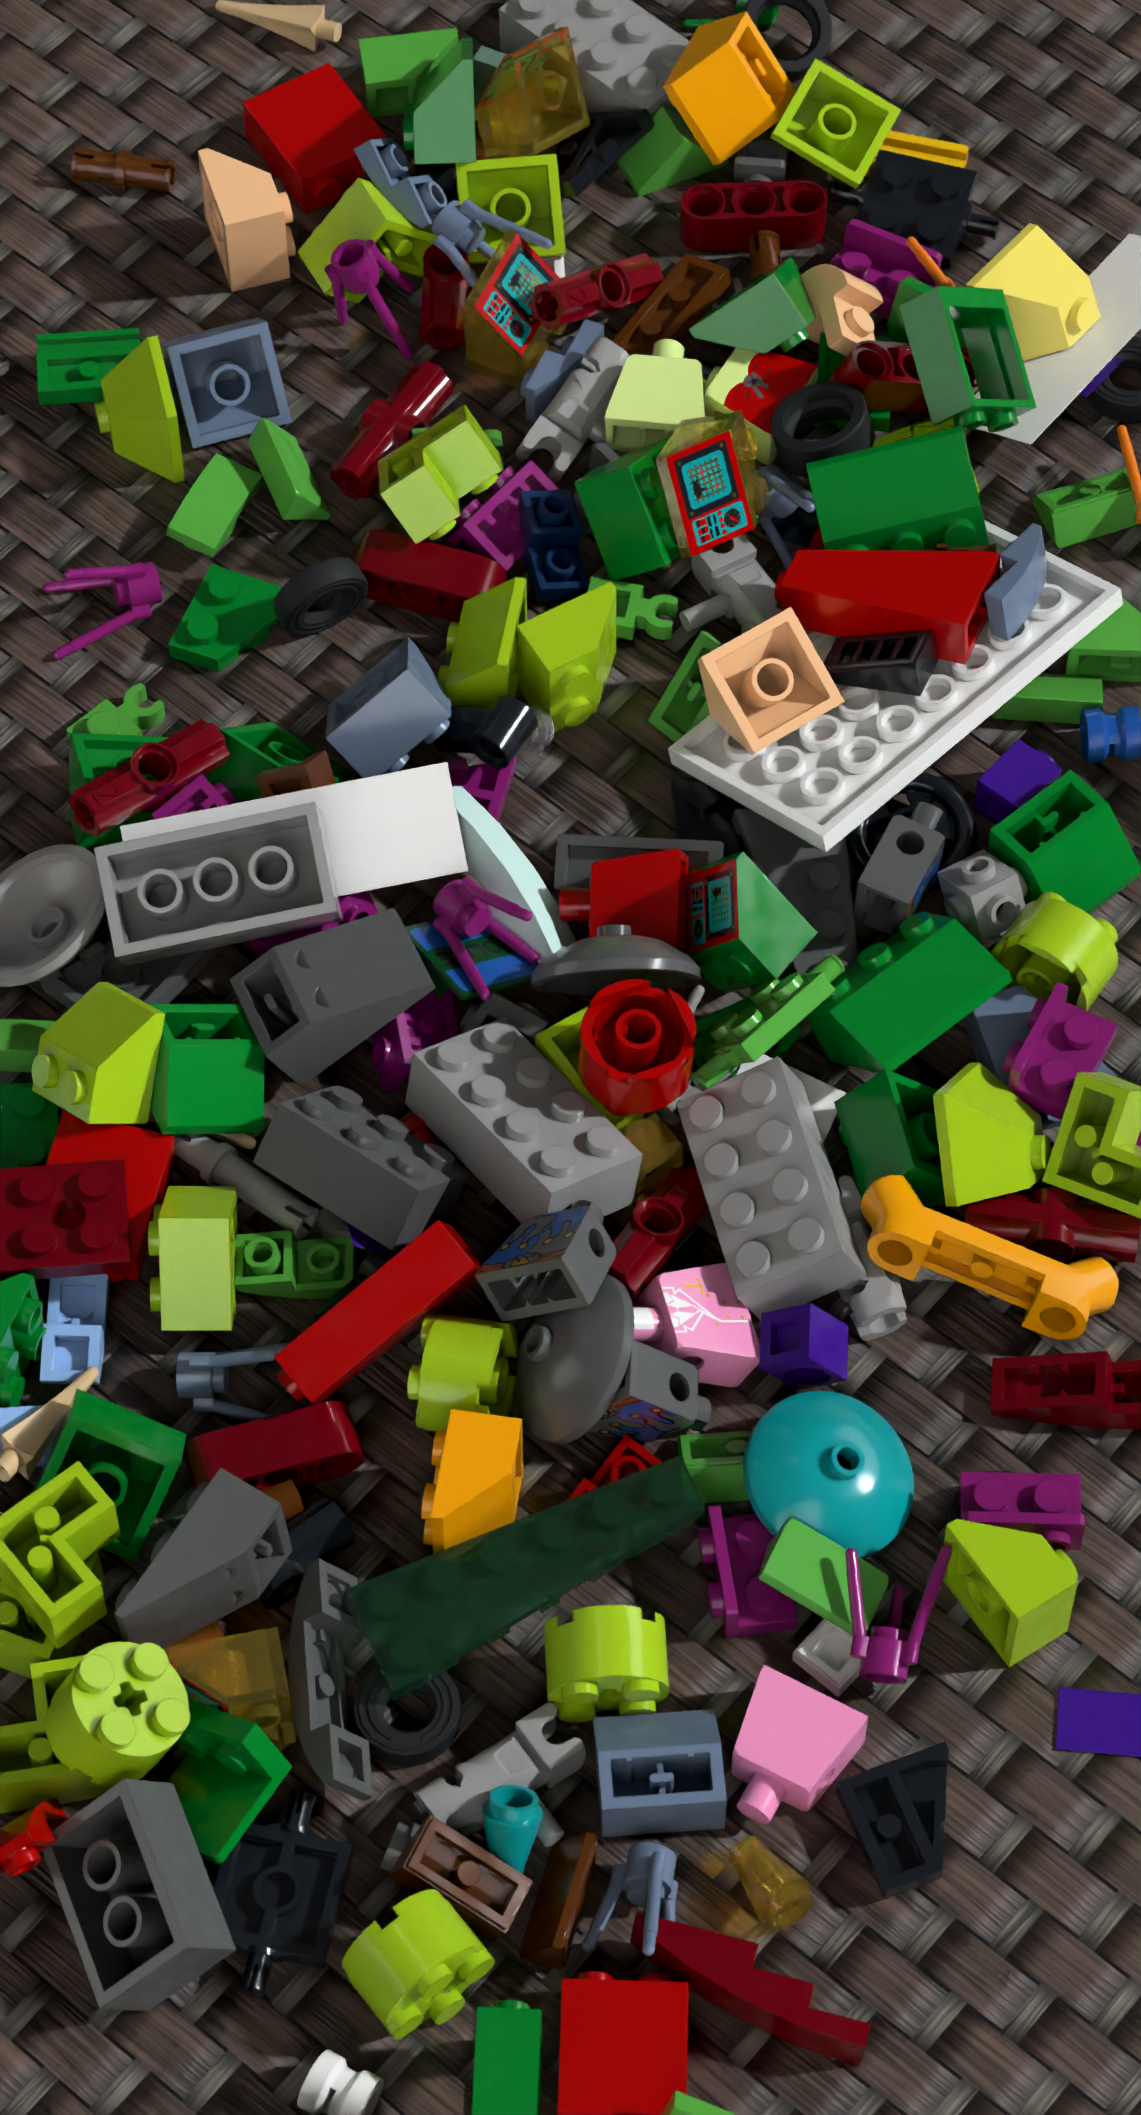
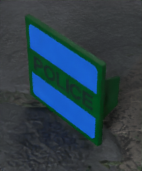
M435 920L405 927L436 987L432 992L439 999L443 997L449 988L461 1001L479 996L445 937L433 928L432 925ZM486 929L476 936L457 934L491 993L531 983V973L540 964L539 962L530 963Z

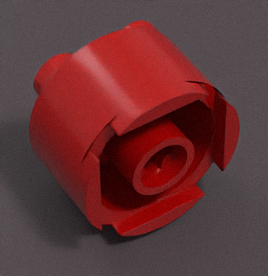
M641 979L615 982L596 993L582 1018L577 1064L579 1076L585 1088L596 1100L602 1103L607 1112L616 1116L652 1112L671 1104L685 1093L692 1072L696 1038V1022L689 1005L673 990L668 988V992L651 987L650 981Z

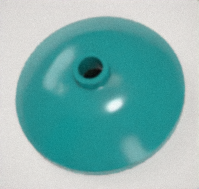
M808 1391L787 1397L774 1405L758 1421L749 1436L745 1448L743 1474L748 1498L756 1515L773 1536L776 1535L784 1522L791 1517L845 1549L854 1548L857 1551V1556L865 1559L887 1546L899 1534L909 1517L914 1497V1477L908 1453L891 1425L879 1413L855 1398L831 1391ZM837 1455L844 1457L849 1462L851 1470L840 1466Z

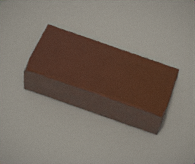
M432 1815L426 1817L389 1874V1878L413 1894L429 1889L439 1891L449 1901L472 1932L487 1941H493L507 1933L533 1882Z
M585 1832L560 1841L552 1847L520 1949V1958L561 1971L562 1967H566L598 1860V1839H596V1834Z

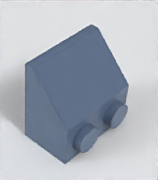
M256 317L160 342L172 396L191 448L194 449L251 434L261 418H266L277 426L292 423L267 321Z
M407 637L328 705L325 738L362 778L397 772L408 761L409 755L407 753L422 740L426 744H430L450 725L448 718L451 717V698L416 644Z

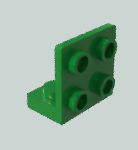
M188 1698L190 1722L176 1741L188 1754L167 1783L174 1784L201 1858L215 1864H221L238 1844L240 1838L266 1802L274 1794L279 1784L292 1768V1765L256 1723Z

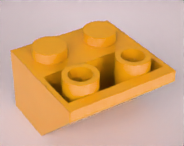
M747 11L698 26L663 85L671 104L677 108L713 166L727 160L777 123L796 91Z
M451 1409L447 1431L436 1430L432 1450V1465L436 1466L434 1484L426 1483L421 1510V1519L425 1520L423 1544L432 1545L434 1568L447 1569L514 1524L524 1472L522 1419Z

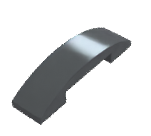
M318 1558L309 1562L298 1593L292 1619L288 1654L290 1704L299 1741L308 1761L322 1782L365 1801L373 1797L369 1741L349 1732L343 1639L361 1631L357 1577Z

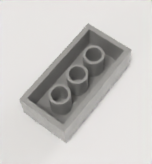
M509 0L499 8L500 50L505 54H509L559 28L540 66L571 76L572 102L587 113L647 109L652 118L662 106L678 112L677 108L671 104L663 85L689 43V40L632 0Z
M316 802L94 848L115 958L123 966L343 921L322 813Z
M505 1017L413 1053L405 1104L425 1122V1125L521 1223L533 1216L570 1209L579 1200H587L594 1203L601 1210L603 1217L632 1204L643 1154Z
M779 1056L676 1103L736 1296L753 1314L761 1320V1313L806 1304L867 1276L804 1084Z

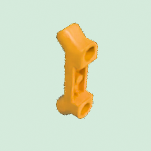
M902 1175L883 1176L871 1183L863 1194L859 1209L873 1229L867 1243V1252L870 1259L877 1266L888 1272L914 1281L922 1266L1026 1309L1022 1327L1057 1340H1072L1080 1337L1085 1332L1089 1316L1108 1311L1114 1305L1119 1281L1112 1266L1102 1257H1091L1069 1264L1058 1262L1021 1245L973 1227L970 1224L924 1207L907 1179Z

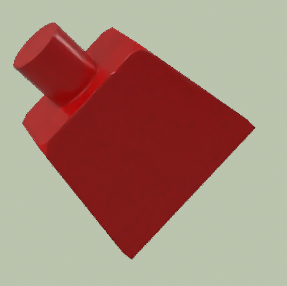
M669 849L594 862L591 866L590 888L561 889L559 897L561 921L589 922V937L597 936V927L629 925L631 926V935L662 940L686 954L689 857L680 849Z

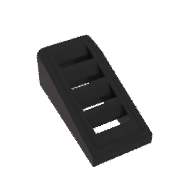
M904 631L837 637L823 664L835 684L921 696L939 661L934 632ZM845 656L851 657L849 662L841 663Z

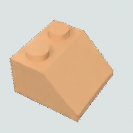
M209 148L198 150L205 219L231 292L290 278L289 257L296 255V249L291 229L288 225L286 226V223L293 222L292 209L287 193L277 192L271 173Z

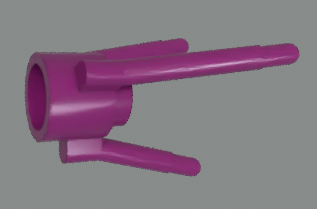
M352 239L341 243L331 255V264L325 267V272L332 284L339 322L341 324L348 322L344 287L356 294L366 293L403 357L407 360L412 359L413 352L377 290L376 285L379 282L380 269L408 293L414 291V284L379 252L373 240L364 242L363 240Z
M153 561L125 566L68 569L64 572V577L68 580L45 583L43 590L46 593L112 586L117 605H128L130 609L54 650L52 653L53 658L60 660L135 620L152 617L150 605L162 602L160 580Z
M465 877L462 880L451 881L439 891L433 904L434 913L438 918L433 922L432 926L445 937L471 984L476 989L480 998L486 1001L490 999L491 992L457 934L476 936L486 929L517 954L519 953L530 963L534 964L539 960L538 954L492 919L488 905L523 921H530L532 913L507 899L481 888L469 877Z
M944 1544L940 1549L908 1638L907 1632L900 1629L905 1589L901 1585L894 1588L887 1627H872L870 1637L866 1636L857 1551L854 1548L846 1550V1575L853 1633L850 1656L861 1659L859 1670L861 1678L872 1682L894 1685L907 1682L909 1665H917L920 1642L953 1549L949 1544Z

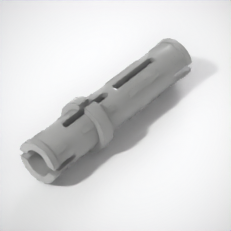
M167 1134L175 1136V1155L200 1171V1177L203 1181L211 1186L218 1184L221 1186H237L238 1198L285 1230H293L296 1239H303L309 1233L307 1229L302 1227L304 1222L311 1228L316 1224L319 1217V1209L313 1205L310 1206L237 1156L238 1151L229 1143L222 1142L219 1144L205 1134H180L179 1136Z

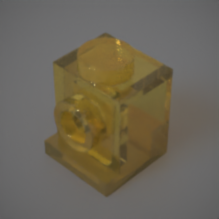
M656 1113L647 1119H638L628 1123L619 1130L643 1154L632 1202L634 1206L642 1199L650 1197L674 1167L681 1169L683 1166V1144ZM657 1167L660 1168V1170L646 1178L647 1173Z

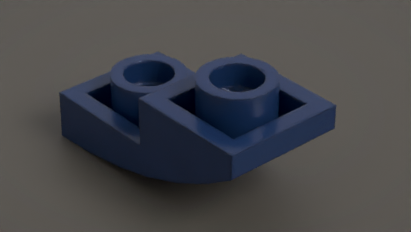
M570 490L521 491L518 496L520 530L527 572L535 602L567 601L587 593L589 582L577 546L583 531Z

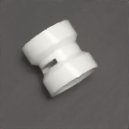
M327 2049L320 2054L310 2069L300 2090L297 2106L312 2115L322 2113L326 2115H371L381 2095L384 2079L368 2070L356 2072L347 2067L344 2057Z

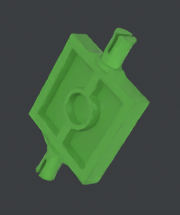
M828 953L808 973L799 975L798 972H795L784 979L761 983L749 994L752 1003L739 1015L733 1011L717 1021L708 1031L712 1038L698 1050L707 1062L690 1076L697 1088L701 1091L714 1086L727 1073H733L737 1066L755 1062L835 991L830 982L845 971V967L839 958L832 953Z

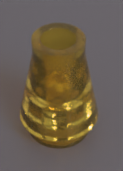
M757 1836L743 1839L731 1850L728 1860L736 1869L760 1922L769 1923L775 1930H782L794 1925L806 1915L813 1903V1897L808 1892L809 1882L766 1848Z

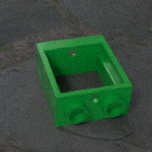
M937 286L899 306L932 425L955 427L962 425L963 431L987 426L989 432H998L1014 427L1019 423L1018 416L1036 408L1003 289ZM955 328H961L981 399H975Z
M500 2000L492 2003L491 2007H477L471 2115H540L543 2062L542 2009H530L527 2003L517 2000Z

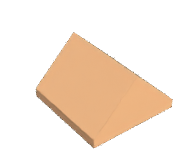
M792 607L698 659L710 717L751 755L845 702Z

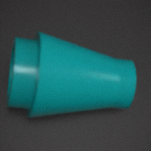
M518 1785L499 1786L490 1792L489 1799L482 1805L487 1851L524 1875L525 1864L544 1812L539 1806V1797L534 1791Z

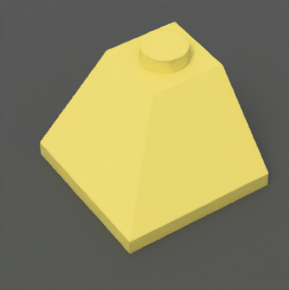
M1029 223L966 283V287L1003 289L1023 361L1069 349L1101 318L1089 276L1035 224Z

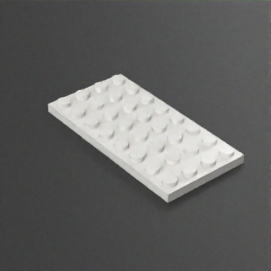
M985 521L989 543H996L997 553L1001 554L1010 542L1018 538ZM1045 551L1047 576L1044 588L1036 606L1020 629L1007 641L991 634L988 619L966 664L963 665L939 659L921 696L835 684L845 701L844 703L753 755L709 715L668 748L671 764L822 851L827 852L1123 605L1121 588ZM1000 556V578H1001V577L1003 576V569H1002V565H1001V556ZM813 631L808 637L820 659L824 662L837 636ZM845 656L841 663L849 662L851 657Z

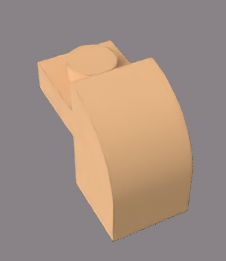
M830 264L817 265L801 275L816 314V318L805 327L810 335L807 339L820 345V333H825L828 347L845 356L860 341H875L874 323L869 314L884 302L880 292L874 286Z

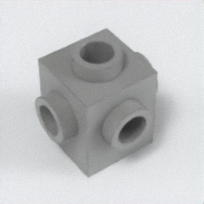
M985 849L937 872L947 916L955 918L972 936L982 943L989 939L1003 936L1026 906L1024 897L1027 895V886L1021 873L1014 866H1007Z

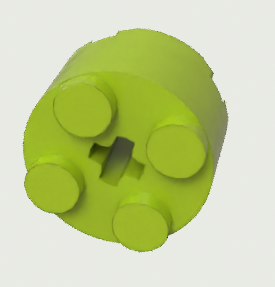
M1044 892L1037 900L1028 903L1022 909L990 953L1009 971L1013 979L1011 983L1004 987L1005 989L1023 985L1036 999L1040 996L1048 999L1057 982L1069 986L1066 1002L1088 1011L1117 970L1118 953L1115 943L1118 940V934L1108 921L1101 918H1093L1082 909L1067 903L1057 893Z
M426 1314L421 1329V1346L424 1348L421 1365L413 1364L411 1366L407 1384L408 1398L418 1400L416 1410L417 1428H423L425 1431L436 1432L437 1429L447 1431L451 1409L509 1417L514 1397L516 1376L509 1375V1364L506 1356L516 1358L518 1356L517 1335L514 1325L512 1323L448 1314Z
M599 1605L572 1610L573 1622L558 1626L557 1616L544 1624L547 1699L549 1703L555 1704L558 1708L560 1720L570 1723L586 1722L595 1718V1712L619 1711L620 1716L656 1713V1703L664 1700L669 1695L665 1619L661 1614L655 1612L652 1622L642 1619L641 1607Z
M110 1642L100 1645L82 1658L56 1690L45 1718L48 1741L56 1757L63 1765L71 1771L77 1768L93 1777L90 1781L104 1787H113L124 1778L139 1780L155 1766L189 1725L190 1712L187 1692L180 1676L169 1663L166 1652L160 1646L151 1642L142 1644Z
M436 1889L421 1891L393 1906L392 1909L399 1917L383 1930L374 1921L352 1943L342 1960V1968L346 1972L345 1974L348 1976L350 1983L395 2040L406 2037L421 2023L430 2018L436 2025H440L455 2016L466 2002L461 1993L471 1983L476 1982L488 1973L495 1963V1959L449 1901Z

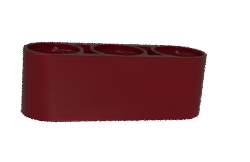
M804 180L693 185L686 189L681 196L680 238L687 248L697 252L749 251L747 239L751 234L756 236L757 246H760L757 231L771 230L779 236L780 250L811 248L819 244L825 235L827 195L819 184Z
M874 340L860 341L846 355L829 379V382L838 381L854 386L864 396L867 407L870 410L929 414L909 343ZM961 348L974 393L978 386L969 354L966 349Z
M382 529L367 530L363 534L352 559L367 579V599L453 622L460 621L464 601L506 582L507 579L504 568L490 558L424 540L415 544L409 536Z
M342 1401L321 1402L208 1432L190 1440L183 1450L194 1490L204 1481L210 1483L220 1468H223L256 1489L262 1488L264 1490L289 1479L293 1481L296 1488L337 1478L358 1469L364 1460L349 1407Z

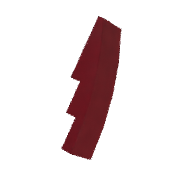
M1108 1351L993 1358L990 1412L992 1416L1049 1424L1109 1429H1141V1360L1112 1362Z
M636 1912L630 1944L644 1954L642 1947L645 1914ZM659 1918L655 1952L653 1955L646 1957L667 1974L673 1976L676 1981L689 1982V1989L725 2012L793 2045L856 2066L860 2065L871 2023L810 2008L815 1983L754 1968L758 1943Z

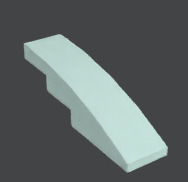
M452 786L467 860V872L482 884L487 891L507 899L532 913L530 921H523L488 905L491 911V918L537 953L539 963L566 944L575 942L576 940L567 921H561L559 906L532 863L500 823L462 786Z

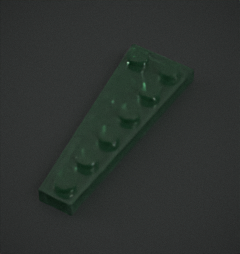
M681 1455L348 1588L349 1599L393 1701L404 1697L460 1663V1657L488 1641L492 1644L510 1633V1627L538 1610L540 1613H543L560 1603V1597L587 1581L595 1582L618 1568L624 1560L638 1556L705 1515V1505Z

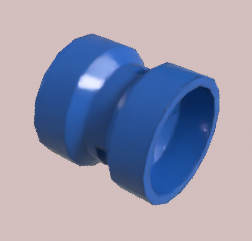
M1137 706L1120 707L1115 713L1107 715L1099 708L1081 711L1080 740L1082 755L1086 764L1102 763L1108 755L1119 756L1123 761L1141 759V717Z

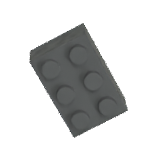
M331 1086L279 1103L253 1163L391 1251L410 1244L437 1220L447 1224L471 1173L454 1162L455 1156L450 1151L435 1144L423 1143L408 1133L409 1128L405 1123L392 1116L375 1113L362 1104L363 1099L360 1095L342 1086Z
M124 1778L52 1831L56 1842L43 1849L42 1852L99 2009L150 2011L236 1951L173 1783Z

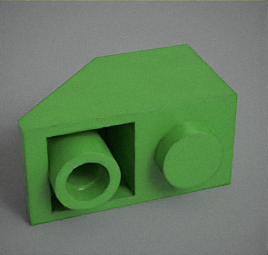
M457 28L358 39L361 79L366 109L370 116L404 114V104L414 102V89L458 43Z

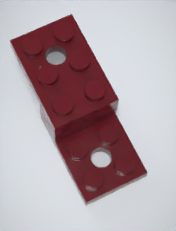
M124 1159L0 1169V1281L21 1273L34 1276V1280L131 1272L127 1176ZM65 1211H78L85 1216L83 1223L74 1229L64 1230L54 1224L57 1216Z

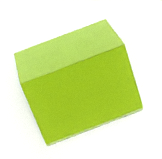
M557 154L476 160V163H455L457 201L463 204L466 199H470L481 209L552 241L550 249H545L525 241L541 258L566 256ZM481 222V226L486 229L483 241L504 256L515 236ZM476 249L468 254L469 264L491 263L489 259Z

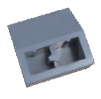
M714 1709L593 1718L602 1837L725 1828L727 1800L721 1740Z

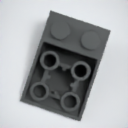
M393 908L274 946L229 979L265 1056L300 1086L309 1082L436 988L401 918Z
M223 1468L218 1470L210 1483L204 1481L198 1485L187 1503L186 1516L175 1531L167 1530L159 1538L151 1553L152 1562L139 1580L136 1578L131 1579L124 1586L116 1600V1612L114 1615L123 1641L136 1644L151 1642L164 1649L258 1599L292 1552L282 1504Z

